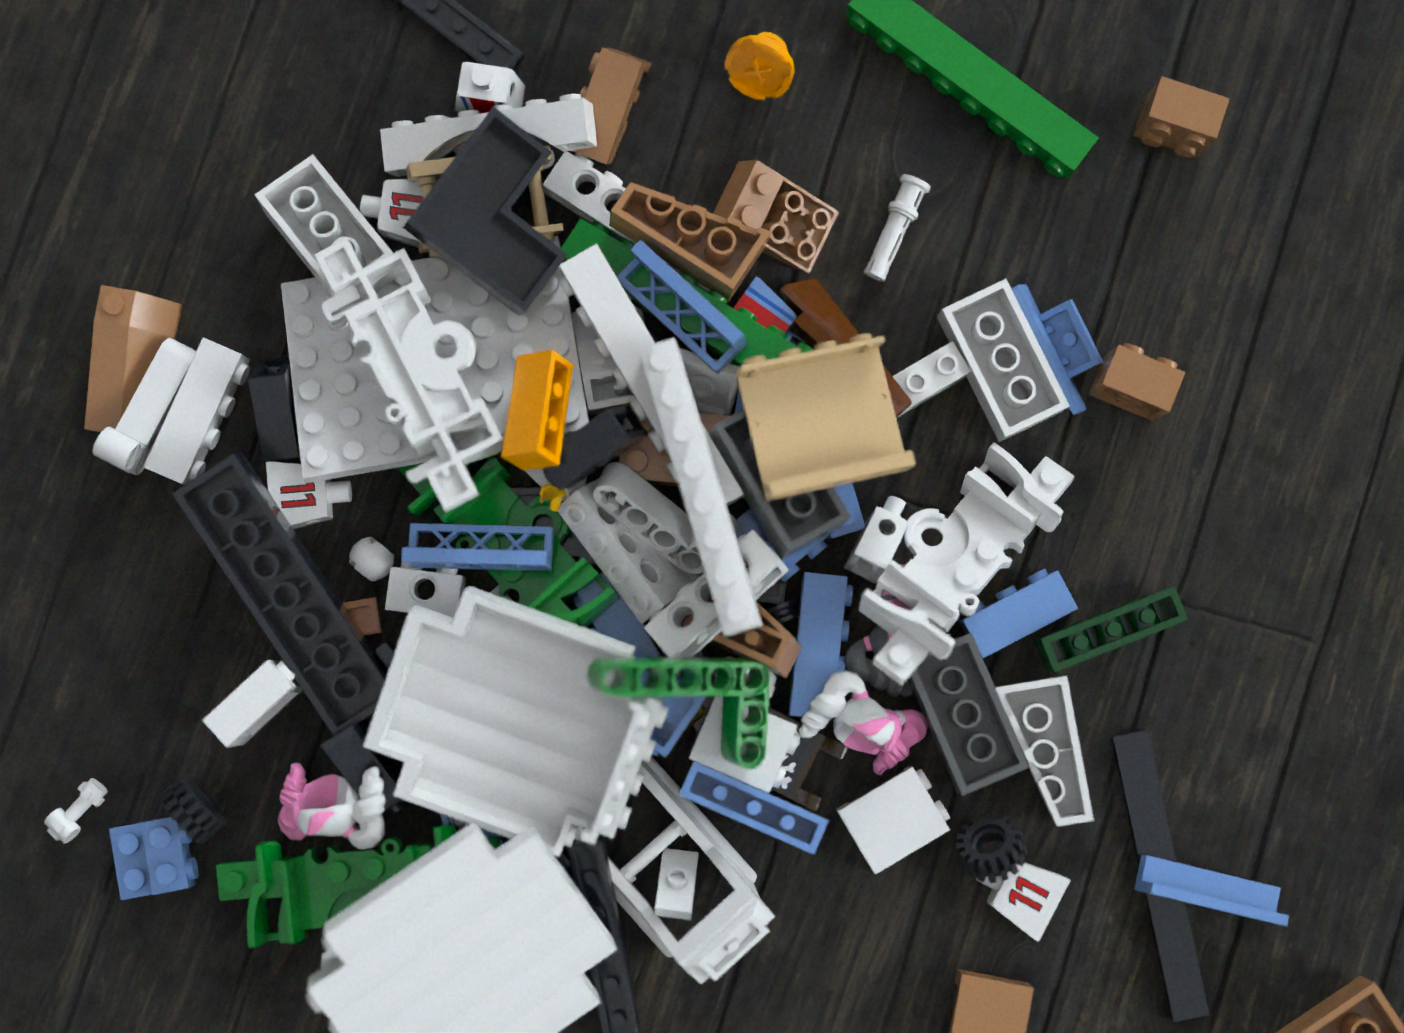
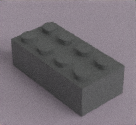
M744 409L713 426L709 436L744 494L743 497L780 560L839 529L851 518L834 487L766 502Z
M972 633L954 638V647L946 659H939L928 652V656L908 678L956 793L962 796L1029 768Z

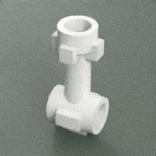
M91 778L88 782H83L78 787V790L81 792L80 796L66 812L62 808H58L45 819L44 824L48 827L47 832L56 841L61 840L63 843H68L74 839L81 830L76 821L92 804L99 807L105 801L103 797L108 791L98 780Z

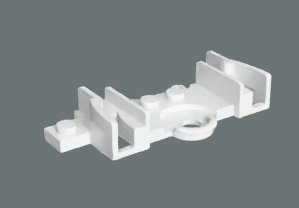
M347 238L315 253L314 255L336 295L324 301L321 305L326 318L332 325L347 319L354 332L352 344L355 347L364 343L371 345L370 354L361 358V362L366 366L372 367L387 398L398 403L387 407L386 417L395 425L402 424L405 421L403 430L419 458L434 451L438 454L437 457L406 472L408 479L412 483H418L428 478L446 512L479 496L464 465L502 451L504 440L482 398L472 400L457 372L465 366L469 368L475 358V341L469 330L454 321H444L433 325L423 306L430 302L431 299L404 248L364 269ZM408 271L412 281L379 299L377 293L387 283ZM443 338L452 339L456 344L454 355L446 359L438 357L435 353L436 343ZM399 411V415L393 417V413ZM485 425L488 426L493 436L466 450L457 451L450 435L465 433Z
M992 443L988 448L982 466L979 469L975 466L972 471H968L965 475L960 491L965 497L954 508L953 513L948 519L944 518V514L939 513L940 509L928 508L914 513L908 519L909 524L904 533V541L915 557L904 568L891 560L887 570L878 579L876 589L873 592L866 589L861 597L859 611L893 636L876 655L873 664L902 686L928 656V652L939 659H946L952 652L955 642L945 633L957 621L959 610L964 615H973L979 605L976 595L983 590L999 569L1010 567L1012 559L1004 554L1005 549L1012 548L1020 554L1024 548V539L1034 529L1035 525L1046 532H1052L1058 526L1063 510L1054 503L1072 483L1074 475L1047 456L1029 474L1011 454L996 443ZM988 470L1015 488L1008 497L986 475ZM929 528L938 530L942 535V542L937 546L926 545L921 538L923 531ZM886 590L912 610L908 611L897 607L880 596Z

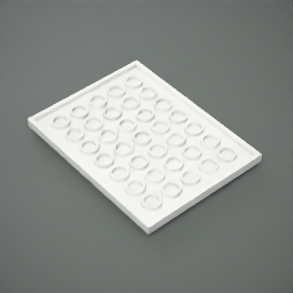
M554 236L555 240L551 242L560 248L559 238ZM442 257L411 261L431 299L430 302L423 306L433 325L444 321H454L466 327L473 336L476 346L474 361L469 368L465 366L457 372L472 400L482 398L503 440L517 356L554 350L574 364L563 438L570 437L589 423L569 297H567L558 281V278L563 276L560 267H558L527 311L518 316ZM408 271L387 283L377 293L379 299L412 281ZM316 278L281 283L304 481L310 483L425 463L437 457L438 454L434 451L419 458L403 430L405 421L402 424L395 425L386 417L387 407L398 403L387 398L372 367L366 366L361 362V358L370 354L371 345L364 343L355 347L352 344L354 332L347 319L336 325H332L328 321L321 305L332 297ZM449 338L440 339L435 345L436 355L443 359L452 357L456 351L455 342ZM399 411L393 413V417L399 415ZM487 425L465 433L450 435L457 451L466 450L493 436Z

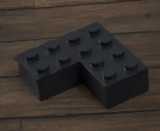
M493 106L403 228L519 316L527 311L568 254L510 210L552 152Z

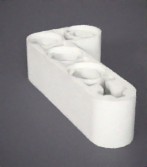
M167 338L162 343L116 429L106 427L98 436L93 447L94 456L134 475H139L145 469L144 464L195 356L196 350L172 338Z
M618 462L606 465L593 491L595 502L683 572L691 575L703 573L705 569L689 515L628 466ZM729 514L734 531L736 532V519L731 514Z

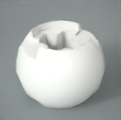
M372 537L363 538L353 545L349 554V563L371 581L383 579L390 573V569L394 565V554Z

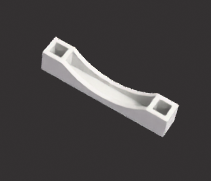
M580 94L562 95L559 97L560 101L547 103V100L544 99L530 100L525 102L526 107L513 108L512 105L494 106L532 137L546 141L563 152L597 147L593 104L585 98H581ZM465 110L459 112L456 118L446 119V116L434 115L426 117L424 123L413 124L412 121H396L392 123V128L380 129L384 171L396 177L407 176L406 167L409 163L443 159L454 149L469 140L489 112L479 114L478 110Z

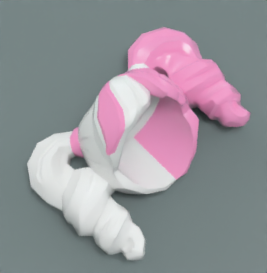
M842 670L831 674L824 685L822 693L816 695L815 699L810 702L809 711L801 718L803 726L799 729V734L802 738H811L820 729H824L831 718H834V734L836 738L846 747L853 750L877 754V758L873 761V771L881 776L885 770L892 769L897 765L898 761H903L910 754L909 748L919 743L925 737L928 723L923 713L915 709L902 711L884 709L868 696L864 682L857 673ZM848 692H852V698L846 702L845 696Z
M300 763L291 764L290 773L286 776L283 784L284 788L281 790L279 798L281 804H283L278 815L281 831L290 840H302L307 835L343 836L348 838L351 844L360 850L376 847L385 834V824L381 815L384 812L385 795L383 793L384 780L379 776V769L375 766L365 771L362 777L363 782L359 787L358 797V794L345 777L330 774L306 784V772ZM355 822L360 824V830L355 825Z

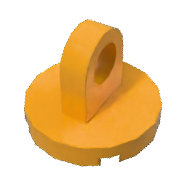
M762 32L758 35H748L739 38L730 47L724 63L725 70L728 69L729 80L732 85L742 94L756 100H765L766 97L773 96V99L781 97L788 90L795 73L793 59L787 51L786 44L780 37L771 32Z

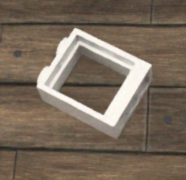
M267 660L202 721L226 747L241 746L246 744L300 694L303 689L283 660Z

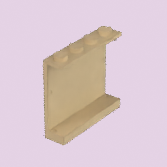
M870 333L861 334L850 338V343L837 346L836 341H827L815 345L814 351L801 353L800 348H794L779 353L780 358L766 360L765 356H756L744 360V365L740 366L736 372V378L766 502L907 471L916 465L912 450L904 452L879 352V347L885 342L884 336L872 338Z

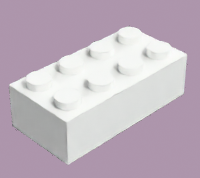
M313 154L255 194L265 215L331 297L336 295L331 289L314 255L315 253L347 238L363 269L393 254L391 249Z
M1007 279L951 304L940 311L937 318L949 343L954 342L971 370L967 379L999 442L1070 407Z

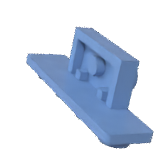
M1016 285L1012 288V291L1070 405L1066 410H1071L1073 415L1087 410L1072 378L1103 363V360L1073 299L1041 314L1027 285Z

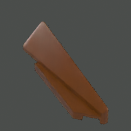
M815 279L786 284L780 289L785 304L798 316L794 320L798 335L813 350H815V345L827 341H836L837 346L850 343V338L860 335L819 281ZM883 365L897 418L912 402Z

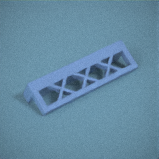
M639 240L631 249L635 258L617 276L618 281L624 289L718 375L748 344L744 334L642 240ZM643 266L651 274V287L635 288L628 280ZM656 279H657L663 286H657V287H656ZM672 293L676 297V310L660 311L656 307V294ZM643 294H651V301ZM681 302L688 308L687 310H681ZM697 316L701 320V334H685L681 330V317ZM668 317H676V324ZM707 326L715 333H707ZM722 339L730 348L716 362L707 354V340ZM701 340V348L694 341Z
M410 523L409 547H402L401 562L409 568L552 571L554 528ZM419 533H434L441 540V543L435 548H419ZM440 533H451V534L444 539L443 536H442ZM460 534H470L477 542L471 549H457L450 545ZM475 534L486 535L480 540ZM495 535H505L513 543L507 550L488 549L485 546ZM511 535H522V536H521L518 540L515 541L514 538H513ZM531 535L545 536L544 551L524 550L520 545Z
M1141 854L1134 888L1136 891L1283 926L1288 924L1289 915L1276 912L1280 887Z

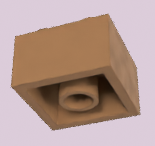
M1161 76L1144 99L1133 136L1141 138V142L1148 146L1161 147L1162 145L1174 149L1175 154L1181 157H1199L1217 139L1230 98Z
M1124 343L1123 346L1118 344L1103 356V363L1098 368L1088 395L1152 422L1169 413L1186 372L1177 369L1178 365L1169 359L1157 357L1155 360L1143 355L1144 350L1138 346Z

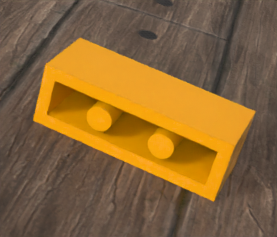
M554 350L517 356L501 457L522 470L558 466L560 462L574 364Z

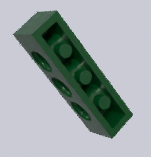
M1175 586L1036 638L1034 643L1046 672L1055 673L1187 621L1188 617Z

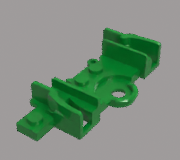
M493 455L486 457L488 462L472 479L479 496L448 512L444 510L440 503L434 509L435 513L445 524L533 526V521L537 516H550L553 520L554 528L552 571H487L499 583V594L504 597L513 590L518 591L520 596L518 604L587 629L591 623L620 597L584 557L576 562L561 546L560 543L566 535L568 536L570 527L558 511L550 509L551 499L540 503V496L533 497L534 501H531L526 506L505 483L511 477L507 470ZM423 463L397 467L421 494L407 507L416 517L421 515L439 499L428 478L418 483H412L406 475V472ZM460 534L465 536L457 540L456 548L463 549L464 544L469 543L467 549H471L477 542L470 534ZM486 534L475 535L481 540ZM495 535L485 546L488 549L507 550L513 543L505 535ZM511 535V536H512V537L514 538V540L516 541V540H518L522 535ZM531 535L520 546L524 550L544 551L545 536ZM595 580L604 592L586 605L571 611L564 602Z
M442 824L434 829L436 847L456 834L453 825ZM500 836L486 837L495 850L501 846ZM391 837L382 843L381 850L378 848L341 851L333 845L327 849L329 856L327 861L323 862L317 858L315 847L309 849L304 855L282 857L281 845L278 841H264L256 846L255 860L225 862L216 865L219 901L249 898L247 912L249 948H256L267 941L280 940V943L296 944L309 936L308 929L324 928V923L430 852L431 848L429 843L411 844L401 852L403 848L402 841L397 837ZM390 844L394 845V850L390 849ZM283 897L279 912V932H270L267 899Z

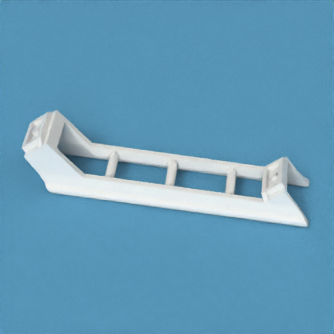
M499 585L490 592L493 595L514 602L508 594L504 597L499 594ZM651 756L649 763L641 761L637 773L644 775L643 784L675 818V821L621 870L608 857L616 901L666 957L674 956L677 962L700 984L709 977L716 981L770 932L766 925L775 916L758 895L754 886L757 878L755 871L691 800L679 795L681 788ZM578 826L573 842L583 841L580 840L584 831L582 827ZM688 833L735 891L678 942L659 916L654 915L655 911L632 882L636 880L635 875L678 836L683 837Z

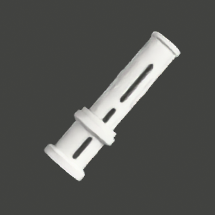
M903 174L900 178L902 184L895 200L891 201L888 205L890 215L864 270V274L878 281H885L910 222L917 220L919 204L924 193H928L931 188L928 183L911 175Z

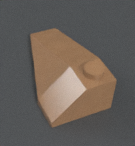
M101 285L93 326L85 430L102 432L106 427L116 429L160 346L167 338L176 339L182 304L134 290Z

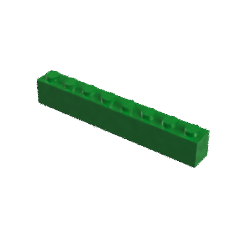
M851 0L848 4L845 17L848 18L849 24L860 33L867 32L876 39L877 45L889 54L894 52L904 59V64L916 74L923 73L930 78L932 85L939 92L945 95L950 93L960 101V105L965 111L972 115L978 114L987 120L988 126L995 133L1001 136L1006 134L1017 142L1016 146L1022 153L1030 157L1036 156L1045 163L1044 167L1056 177L1063 176L1068 180L1099 139L1095 134L912 0Z
M580 218L560 249L568 254L563 260L565 262L597 244L617 277L635 258L631 252L635 244L626 238L618 241L610 236L611 231L601 223L593 221L590 224ZM641 266L628 281L635 288L651 287V274ZM680 272L679 275L744 334L748 344L730 362L732 365L740 367L744 365V360L756 356H765L766 360L780 358L779 353L794 348H800L801 353L814 351L804 343L800 342L796 346L786 340L788 336L773 325H769L768 328L756 322L758 318L750 311L739 307L738 310L733 309L726 304L728 300L712 289L706 293L697 287L698 282L695 279ZM656 279V287H657V286H663V285ZM624 289L632 305L641 309L642 311L651 315L652 317L656 318L626 289ZM657 293L656 307L660 311L676 310V297L672 293ZM643 294L651 301V294ZM681 302V310H687L688 308ZM697 316L681 317V330L685 334H701V320ZM668 317L676 324V317ZM707 326V333H715ZM722 339L707 340V350L719 357H722L730 348ZM701 340L694 341L697 344L701 345Z

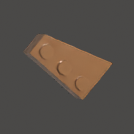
M602 47L600 53L595 52L589 66V73L593 74L589 87L584 86L580 95L581 98H585L593 104L597 147L571 151L604 164L612 163L628 124L627 118L633 102L636 103L640 91H637L643 72L648 73L652 63L613 48Z
M712 593L708 598V603L714 602ZM757 602L763 626L728 637L724 635L722 630L709 642L743 659L762 663L769 671L784 678H787L802 648L801 644ZM694 614L687 615L682 625L683 627L691 624Z

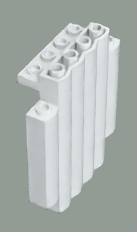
M469 586L463 591L454 618L419 605H415L409 610L363 747L405 762L393 796L469 824L475 822L478 827L512 839L533 825L553 855L559 857L564 845L571 848L578 826L585 828L580 840L595 845L599 834L613 839L617 827L625 829L632 810L625 806L629 794L637 796L644 775L637 773L642 760L649 763L656 741L650 740V736L654 726L662 728L668 707L662 706L665 696L615 697L595 690L588 683L587 671L593 661L599 658H636L633 656L635 646ZM613 668L608 670L605 675L606 686L614 679Z
M472 822L324 923L325 938L322 940L326 952L322 954L321 969L308 978L309 993L306 994V997L311 1007L317 1013L323 1011L330 1018L331 1021L328 1022V1026L332 1033H558L601 1003L596 988L584 972L616 951L617 947L610 932L533 825L495 850L476 823Z

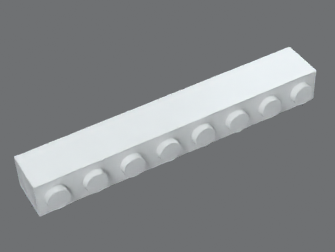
M595 244L560 264L559 267L563 276L559 277L558 281L567 297L574 294L581 307L575 310L584 326L588 328L592 325L596 331L598 338L593 341L602 357L606 359L610 356L617 369L613 370L612 374L620 388L624 390L628 387L635 400L631 401L630 404L640 421L647 419L653 431L648 433L655 448L658 452L665 449L672 461L639 352L640 348L653 345L655 342L600 248ZM702 424L725 502L729 506L743 498L744 494ZM670 462L666 466L678 484L673 462Z
M675 338L640 348L641 359L724 635L728 637L763 626L679 346Z

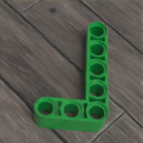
M599 658L589 666L587 680L590 686L599 692L615 697L723 696L720 744L723 758L729 763L749 770L757 768L764 761L767 746L770 675L768 669L762 663L743 658ZM613 668L614 679L606 686L605 675L608 670ZM648 668L649 678L645 684L641 685V674ZM680 669H682L684 674L683 679L678 685H676V674ZM716 669L717 678L713 684H710V674ZM749 669L750 679L744 684V674ZM748 706V715L742 721V711ZM746 743V752L740 757V748Z

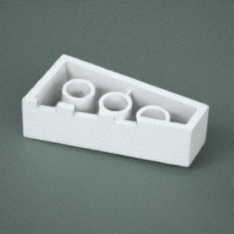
M1057 676L995 687L1053 823L1056 826L1094 821L1067 676Z

